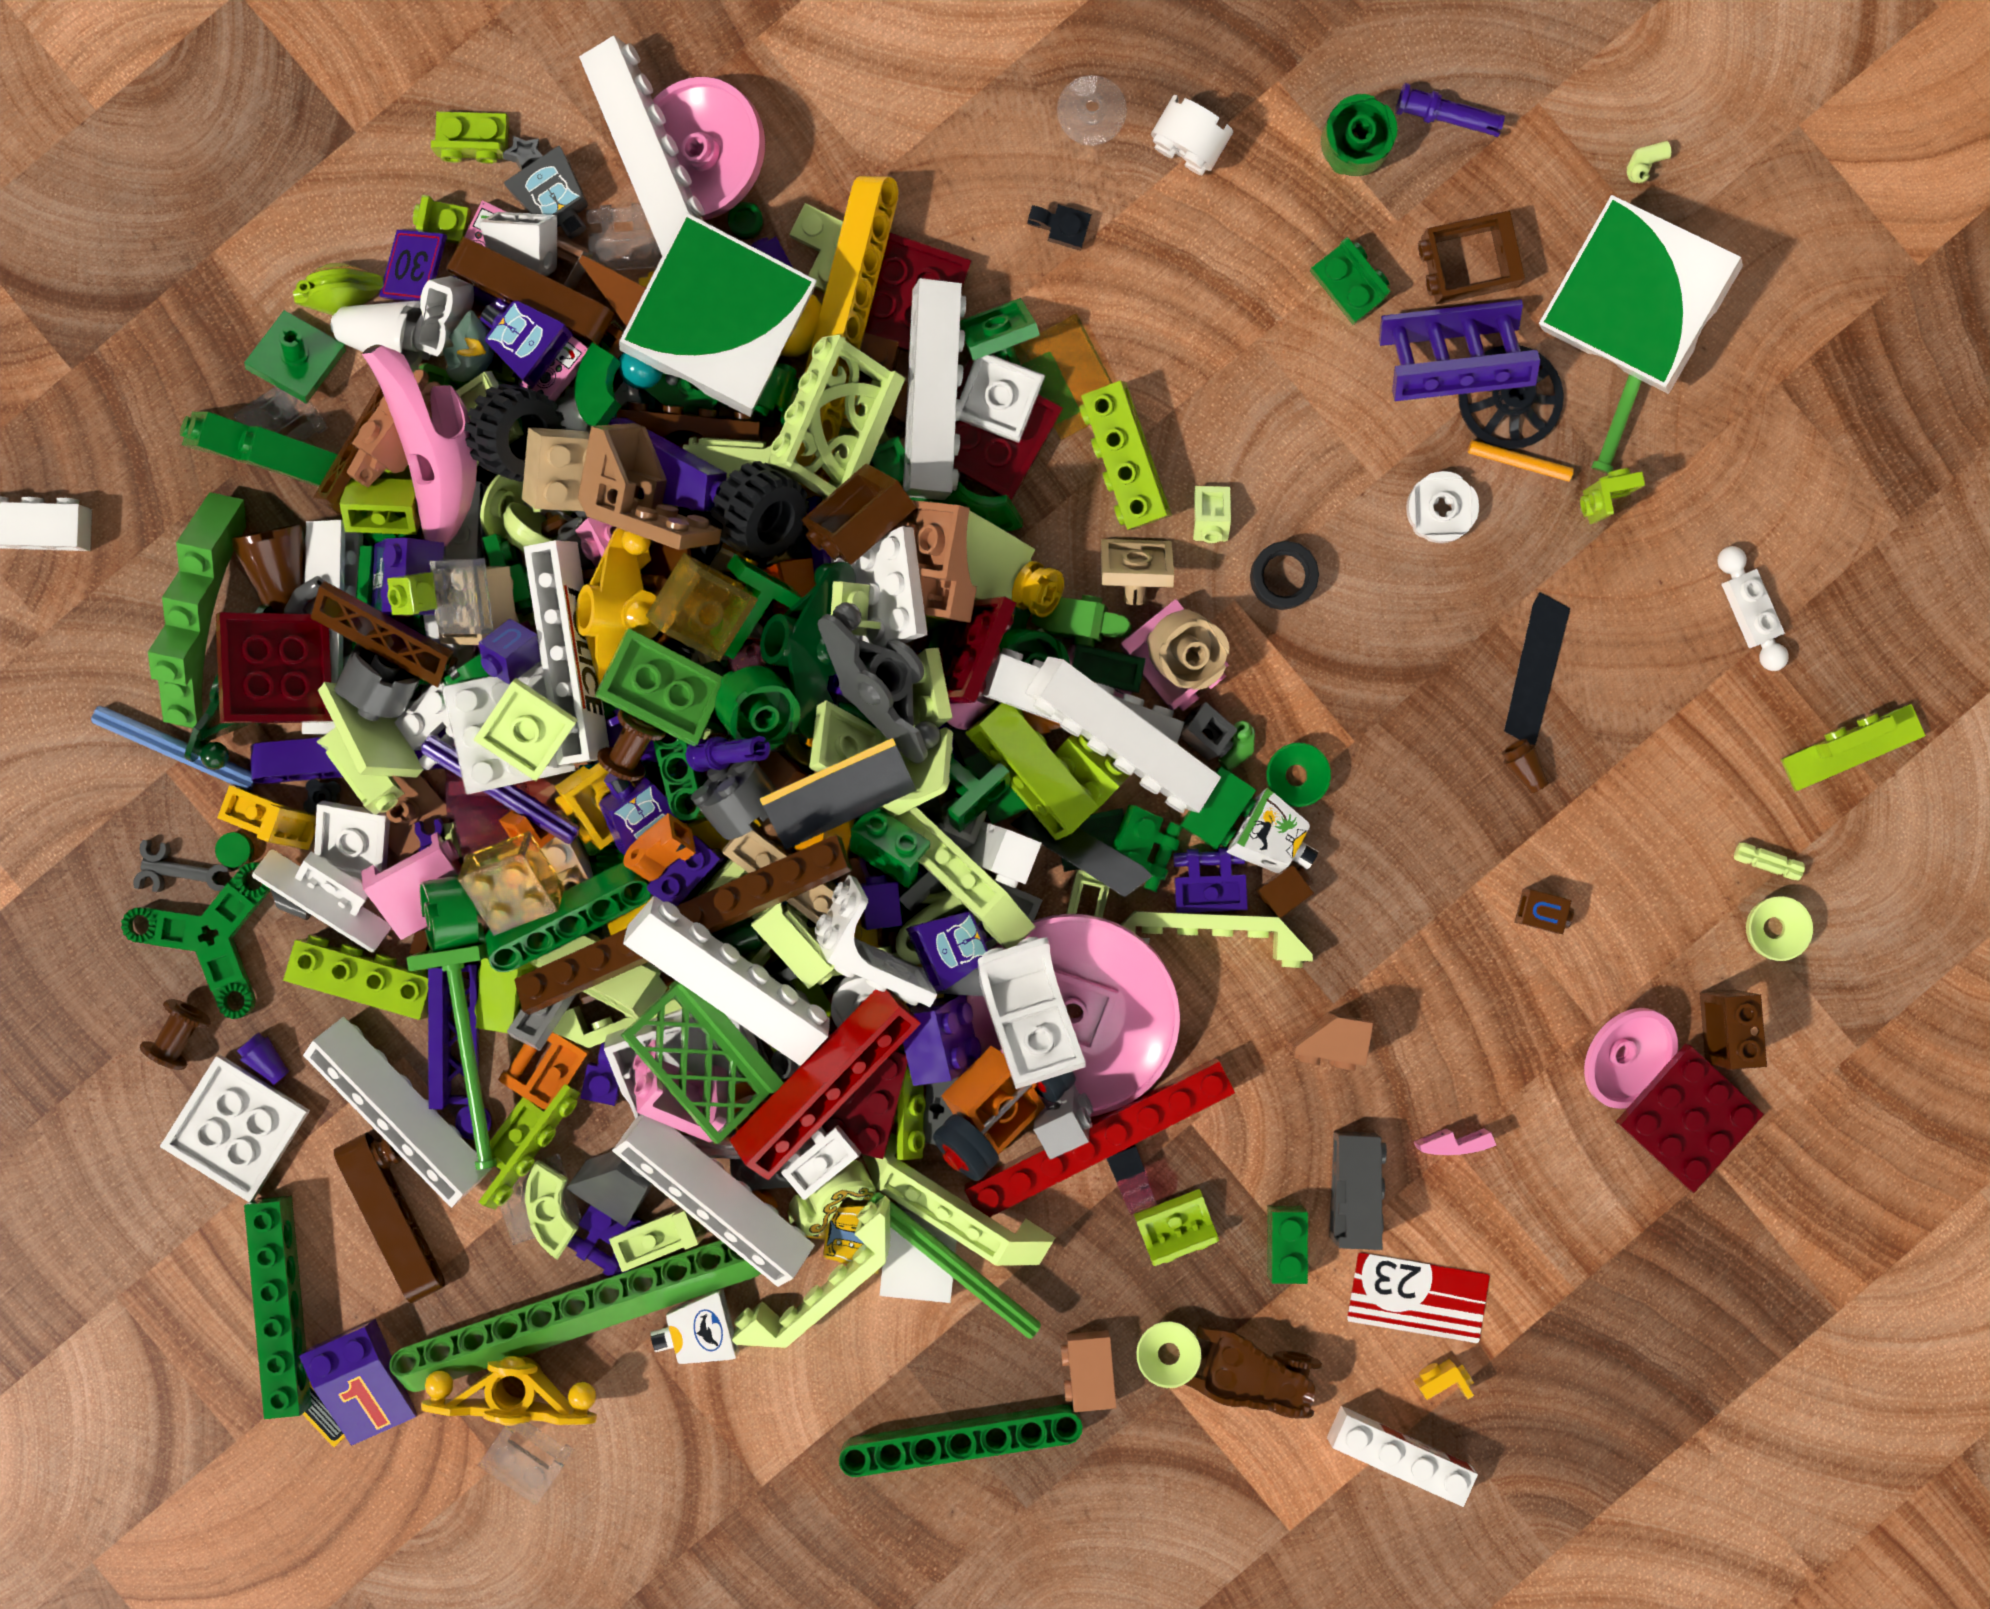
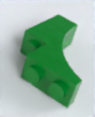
M192 412L190 417L186 416L180 429V436L184 437L183 446L259 467L316 487L320 486L338 455L259 426H248L211 412Z

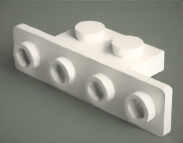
M270 850L252 874L254 879L371 953L376 951L391 929L388 922L363 907L368 895L363 890V883L360 879L349 876L335 867L329 859L320 857L312 851L304 859L301 866L277 851Z

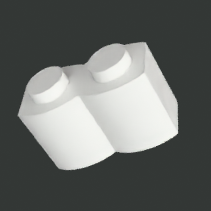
M452 276L428 280L421 294L420 306L422 315L418 319L414 331L416 349L438 357L444 355V348L454 346L449 335L461 322L465 314L472 309L474 302L473 285Z

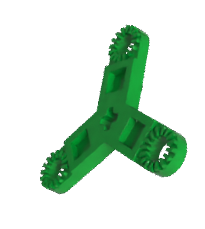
M251 862L240 867L239 871L225 885L202 915L137 907L125 913L124 918L121 920L122 933L132 942L195 951L210 991H212L216 1000L217 1008L226 1018L238 1019L245 1017L252 1012L256 1003L254 991L233 937L271 891L264 884L257 890H252L247 885L246 877L248 873L255 870L260 862ZM138 915H144L149 921L150 927H148L149 930L146 931V934L139 935L133 929V921ZM207 926L210 930L217 929L219 935L214 937L215 944H212L211 941L203 940L202 935L207 933ZM233 991H238L242 993V996L244 995L245 1005L239 1011L231 1009L228 1005V996Z

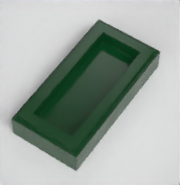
M1075 644L1071 665L1094 683H1100L1114 689L1139 693L1146 658Z

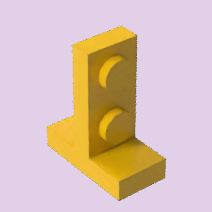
M232 785L228 787L217 817L258 834L256 838L266 842L309 850L316 830V815L289 808Z

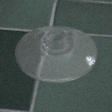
M1097 75L1082 76L1070 82L1062 91L1057 104V117L1062 130L1069 138L1083 145L1094 146L1110 141L1120 132L1126 119L1127 107L1123 93L1112 81ZM1094 101L1098 104L1099 108L1096 111H1089L1086 108V104Z

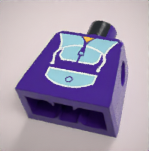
M516 300L509 305L505 312L491 303L483 310L480 317L481 322L491 328L485 338V342L532 389L569 339L574 336L560 321Z
M609 773L604 778V782L611 793L600 800L599 807L618 850L625 856L628 848L640 835L667 813L673 814L670 810L668 799L647 778L643 777L641 780L628 781Z
M970 911L906 928L925 974L935 991L951 987L978 968V959L988 951L985 943L994 939L984 929L982 921L976 923Z

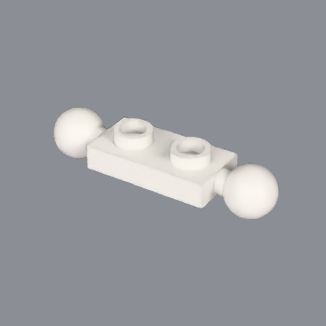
M1736 546L1726 547L1719 553L1717 562L1719 568L1723 572L1730 574L1732 579L1721 585L1749 648L1761 644L1762 650L1759 655L1761 665L1770 671L1781 670L1786 666L1789 654L1783 645L1775 642L1774 638L1785 634L1760 574L1757 569L1745 573L1744 567L1747 562L1745 552Z

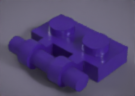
M1219 847L1218 851L1199 852L1198 848L1187 849V852L1173 853L1174 867H1188V877H1174L1176 913L1247 910L1246 875H1232L1231 870L1232 864H1245V860L1227 853L1229 847ZM1219 865L1220 876H1200V866Z
M590 1205L578 1224L589 1231V1235L583 1240L574 1234L567 1247L577 1252L576 1256L581 1260H590L604 1269L602 1273L613 1277L631 1271V1269L622 1272L615 1253L610 1257L596 1248V1243L599 1239H602L610 1244V1237L646 1222L634 1215L628 1225L624 1227Z

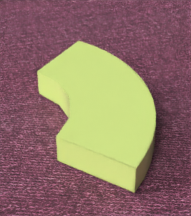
M538 1159L531 1169L526 1184L525 1204L530 1228L537 1241L551 1256L558 1260L579 1227L569 1219L563 1206V1191L568 1178Z

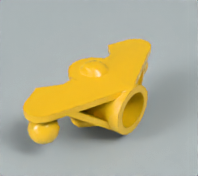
M616 528L590 584H586L581 588L576 603L577 629L579 634L586 637L598 685H600L624 632L628 628L651 639L660 631L664 621V608L660 600L653 593L643 589L640 570L651 561L648 550L651 540L620 528Z
M507 1356L499 1361L488 1362L487 1370L490 1372L452 1399H445L450 1395L454 1386L452 1377L442 1370L434 1371L429 1374L425 1382L426 1392L431 1399L421 1402V1410L446 1416H483L488 1421L506 1426L526 1423L532 1420L556 1425H586L595 1423L597 1419L596 1413L588 1411L596 1401V1391L591 1384L586 1382L576 1383L570 1388L567 1400L545 1376L539 1364L531 1358L524 1356ZM506 1376L519 1378L525 1386L524 1398H516L508 1394L503 1387L502 1378ZM485 1386V1399H466ZM540 1395L549 1404L536 1402L535 1400Z

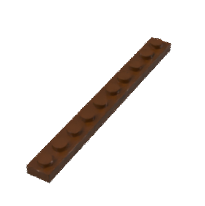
M835 834L676 907L683 916L693 923L702 924L712 934L852 871L842 838ZM626 928L515 978L514 981L522 1011L529 1015L649 961L623 944Z

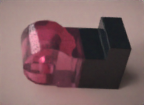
M1135 1144L1107 1158L1130 1215L1157 1205Z

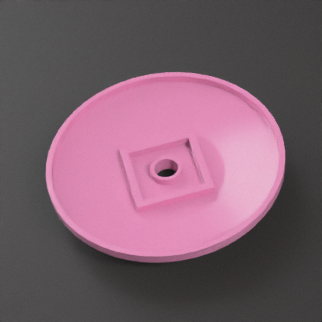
M1061 914L1031 921L1036 928L1026 938L1038 937V939H1048L1054 973L1065 1006L1074 1003L1083 1009V1014L1080 1017L1070 1018L1084 1056L1086 1067L1075 1070L1073 1073L1076 1077L1074 1084L1080 1095L1085 1093L1091 1102L1093 1113H1091L1090 1117L1109 1113L1133 1102L1152 1087L1162 1075L1174 1053L1180 1026L1179 1001L1174 982L1167 967L1155 950L1142 938L1122 925L1110 920L1083 914ZM997 942V943L991 948V949H994V948H1003V949H1005L999 942ZM968 995L967 1002L972 1007V1024L975 1037L979 1039L981 1044V1055L990 1046L1003 1053L984 996Z

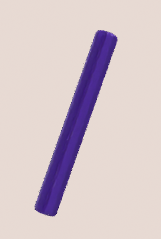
M434 735L428 736L421 746V752L462 778L456 749ZM514 785L483 791L518 814L527 817L529 821L566 844H571L579 834L578 825Z

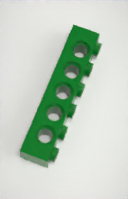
M292 1195L260 1198L245 1204L244 1212L265 1420L300 1416L312 1404L309 1378L299 1355L306 1351V1339Z

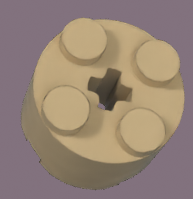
M1183 609L1167 615L1147 637L1149 657L1153 666L1159 673L1178 687L1193 690L1207 688L1214 684L1226 669L1225 662L1230 649L1227 637L1219 627L1196 612Z

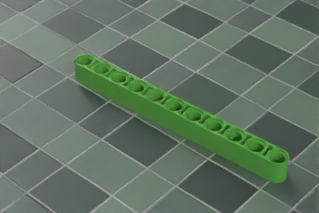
M719 1240L404 1347L392 1356L389 1367L393 1375L408 1391L425 1390L426 1378L434 1371L442 1370L447 1372L454 1380L487 1369L488 1362L499 1361L507 1356L522 1357L761 1275V1273L724 1242Z

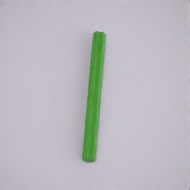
M876 1192L868 1203L873 1202L876 1204L884 1195ZM890 1201V1227L1027 1338L1031 1339L1037 1334L1041 1327L1040 1321Z

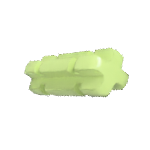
M1745 842L1739 843L1734 852V859L1745 864L1751 863L1754 867L1777 875H1782L1783 873V877L1792 880H1800L1805 870L1803 862L1794 859L1787 860L1786 856L1762 848L1756 849L1755 846Z

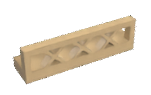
M755 822L749 824L753 830L741 837L731 839L723 848V854L748 873L794 853L790 849L785 850L780 841H773L766 837L760 831V826ZM829 881L790 898L786 902L817 924L821 915H827L833 904L832 896L837 885Z

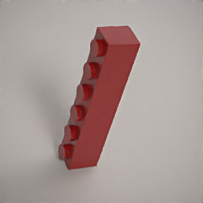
M875 989L729 1139L747 1167L769 1180L914 1032L921 1022L902 999L889 989H886L885 992Z

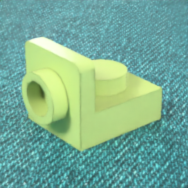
M1195 486L1193 540L1207 543L1228 541L1231 525L1230 487Z
M833 581L831 615L839 604L843 602L853 603L861 612V623L858 628L851 631L854 635L867 636V629L881 630V622L867 621L870 585Z

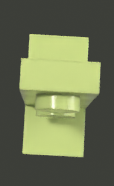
M679 1207L676 1211L609 1238L621 1271L624 1272L683 1247L686 1250L696 1246L707 1232L702 1224Z

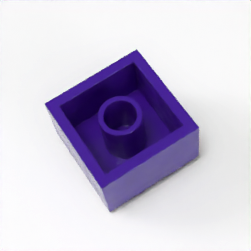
M944 995L942 998H936L931 1007L918 1003L910 1008L921 1022L903 1042L913 1086L952 1081L964 1073L980 1057L981 1044L979 1039L975 1037L972 1024L973 1011L971 1005L967 1002L966 995Z

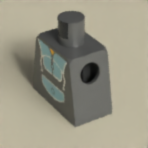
M557 146L503 182L512 196L530 214L556 215L557 227L561 226L569 239H573L585 231L586 226L578 213L586 209L588 203L569 160L560 146Z

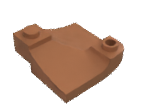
M912 500L917 508L892 530L902 526L914 528L925 615L971 622L977 586L971 583L967 562V525L970 508L960 505Z

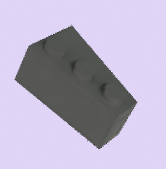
M1334 1131L1329 1237L1338 1248L1383 1250L1382 1234L1384 1219L1382 1199L1385 1196V1180L1382 1178V1164L1386 1163L1387 1148L1386 1143L1381 1142V1137L1376 1133Z

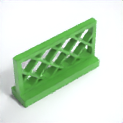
M675 980L669 986L670 989L628 1027L621 1036L715 1144H719L769 1094L775 1093L784 1082L723 1012ZM673 998L682 1007V1022H664L665 1005ZM657 1014V1021H649ZM689 1016L695 1023H689ZM644 1025L657 1026L656 1047H644L634 1035ZM664 1026L681 1027L680 1049L663 1048ZM689 1028H700L706 1035L705 1050L688 1049ZM713 1044L717 1047L718 1050H712ZM649 1052H655V1059ZM663 1052L680 1053L679 1075L667 1074L662 1068ZM688 1054H705L704 1076L687 1075ZM712 1055H723L729 1061L728 1077L711 1076ZM736 1071L741 1075V1077H736ZM673 1079H679V1086L673 1081ZM686 1080H704L703 1102H692L686 1096ZM711 1081H728L727 1103L710 1102ZM736 1082H747L756 1093L746 1104L735 1103ZM696 1106H703L702 1113ZM710 1107H727L726 1124L719 1131L709 1122ZM734 1108H741V1109L734 1115Z

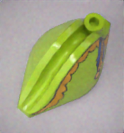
M329 263L317 268L305 280L297 283L296 289L293 291L294 302L309 309L334 315L343 306L363 305L379 294L383 288L384 277L349 264Z

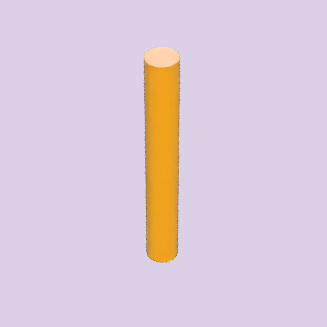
M1471 440L1468 448L1469 454L1569 482L1573 475L1574 468L1483 442Z

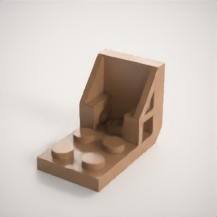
M635 423L591 426L578 500L587 517L678 550L719 544L722 529L708 525V519L695 515L685 517L678 514L679 509L662 504L667 479L646 427ZM640 487L643 488L645 493L642 500L638 498Z

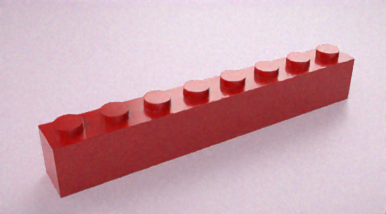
M1214 1058L1144 1093L1133 1102L1091 1120L1092 1127L1090 1128L1088 1143L1051 1160L1041 1145L988 1172L982 1179L966 1183L964 1191L972 1207L986 1216L992 1217L1235 1094V1091L1220 1061Z

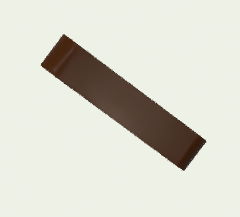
M462 237L446 267V270L457 278L509 304L516 300L560 321L574 336L591 344L593 342L599 346L615 316V313L603 304L465 237Z
M366 1132L334 1149V1157L401 1292L408 1302L414 1303L444 1288V1276L390 1168L383 1170L376 1162L370 1147V1143L375 1139Z

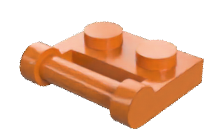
M553 1032L547 1039L552 1044L528 1083L522 1081L520 1076L537 1049L525 1043L509 1069L503 1070L498 1078L502 1084L543 1110H546L564 1084L570 1085L590 1053L573 1041Z

